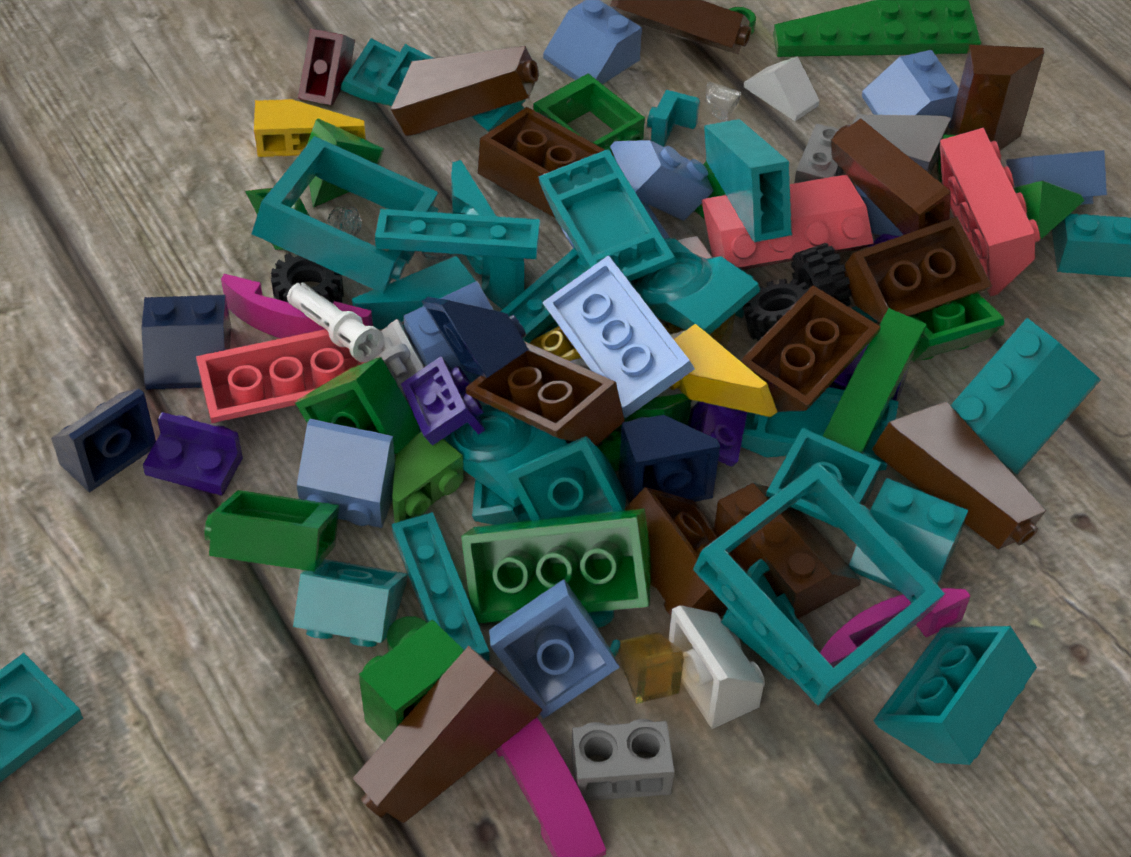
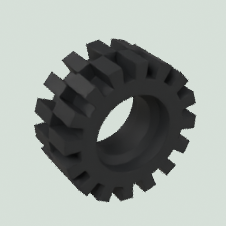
M824 243L793 255L792 259L794 262H791V268L795 271L792 273L793 279L799 280V284L807 283L809 288L812 286L817 287L846 306L851 304L849 299L851 290L847 287L850 284L849 278L845 277V266L840 264L841 258L838 253L835 254V249L832 246Z
M291 253L284 255L285 262L279 259L275 263L276 269L272 268L271 283L274 299L288 302L287 295L293 285L302 282H317L320 284L311 289L332 304L334 301L342 303L344 289L341 274L299 255L293 257Z
M779 279V284H773V281L766 282V288L759 285L760 292L743 306L750 337L753 340L757 339L758 342L810 289L807 283L799 284V280L792 279L790 283H787L786 279Z

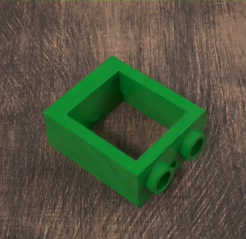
M589 73L533 103L534 111L577 135L579 134L567 124L590 111L613 130L592 143L605 150L609 149L612 154L610 146L615 141H638L644 138L645 117Z
M237 490L207 517L204 537L205 540L210 541L209 556L314 572L336 546L339 505Z

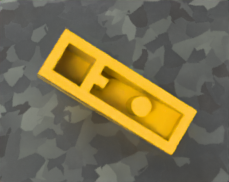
M293 99L255 100L254 135L258 157L299 156L307 146L315 120L318 118L366 140L364 120Z
M694 324L674 338V341L688 357L695 369L670 386L671 390L678 388L690 400L772 417L777 413L767 383L697 324Z

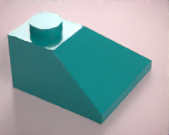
M587 436L507 471V476L531 521L625 511L626 493L608 458Z

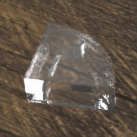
M709 81L706 86L705 102L712 109V114L716 118L726 122L740 102L741 92Z

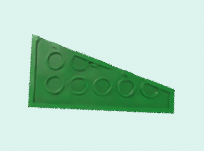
M874 0L774 24L773 31L777 57L909 55L932 50L934 54H967L969 45H981L969 0Z

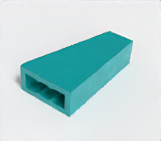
M740 119L704 125L706 161L754 242H760L792 235L789 161Z

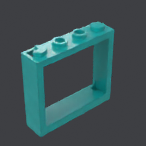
M314 136L262 200L251 234L384 293L392 278L399 281L406 263H410L415 251L390 249L385 251L383 249H376V246L291 207L315 176L392 210L438 213L439 208L433 206L438 192Z
M819 462L705 547L693 568L694 572L817 706L927 616L945 595L938 586L936 579L929 572L922 570L912 560L901 542L894 537H890L875 521L870 510L858 504L843 488L839 478L828 472ZM806 494L814 500L911 602L908 607L834 668L728 554Z

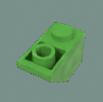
M421 431L396 454L392 494L394 523L423 515L429 506L444 495H450L455 492L464 481L463 455L444 439L432 446Z

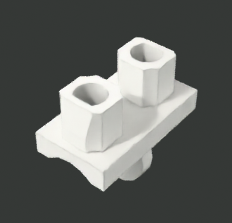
M396 319L381 331L384 343L381 351L374 359L382 357L405 399H407L400 383L425 366L402 323Z

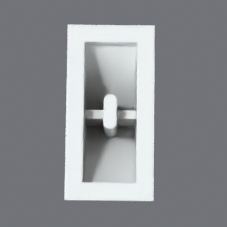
M798 56L768 66L744 82V88L793 121H797L819 106L817 94Z

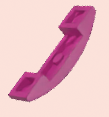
M223 274L221 282L223 293L226 295L228 309L250 326L277 338H286L325 329L307 317L302 311L290 305L289 302L263 296L260 282ZM334 301L333 304L341 311H353L361 317L365 326H373L371 310Z
M940 588L945 595L934 609L916 624L926 638L939 632L942 627H950L962 621L970 599V594L966 589ZM902 594L862 611L844 624L828 640L820 654L834 668L908 607L911 602Z
M536 717L495 751L498 757H504L541 825V836L553 857H602L606 855V848L590 810L561 754Z

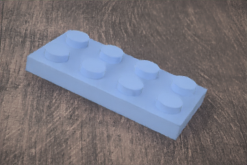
M609 255L542 302L589 369L616 382L625 418L695 369L688 357Z

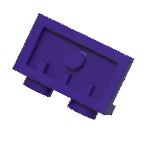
M442 356L400 383L423 436L432 446L467 422L478 435L486 430L480 419V415L484 413L483 407L478 399L466 393L465 388L471 384L468 377L459 366L452 369Z
M698 401L691 409L688 426L718 439L720 444L719 462L731 467L738 462L747 412Z
M162 412L157 419L161 434L142 465L145 475L223 496L243 459L238 433L225 426H213L194 421L187 416H175Z

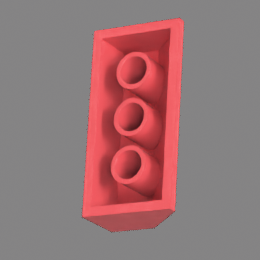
M984 128L940 140L942 184L951 192L950 209L954 217H958L992 284V287L987 290L991 297L998 295L1035 260V243L1040 241V233L1034 219L1029 220L1026 215L1027 208L1022 193H1015L1013 189L1014 182L1010 168L1008 166L1003 167L1001 164V154L995 140L990 142Z
M847 174L790 184L792 235L760 242H754L726 195L701 200L712 258L721 256L741 270L793 261L792 257L795 253L824 243L832 246L835 249V253L858 250L874 244L867 206Z
M326 329L196 356L211 423L294 406L299 398L350 368L366 363L359 362L353 358L347 347H339L334 344Z

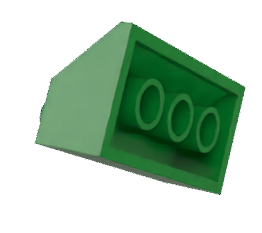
M645 509L478 526L471 528L461 535L470 605L478 623L503 621L563 579L588 613L650 606L651 552Z

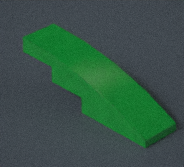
M888 308L879 324L881 326L880 332L867 346L823 434V437L861 454L864 453L873 431H876L890 399H893L927 326L924 322Z

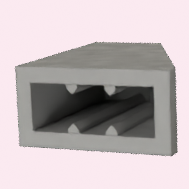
M857 114L853 123L860 118L863 119L931 174L937 162L940 140H942L943 134L947 135L951 118L929 115Z

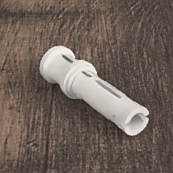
M303 282L301 286L299 283H296L290 288L287 295L289 304L329 332V337L334 344L339 347H347L350 350L351 356L359 362H368L379 354L384 343V337L377 328L365 326L359 315L353 311H341Z

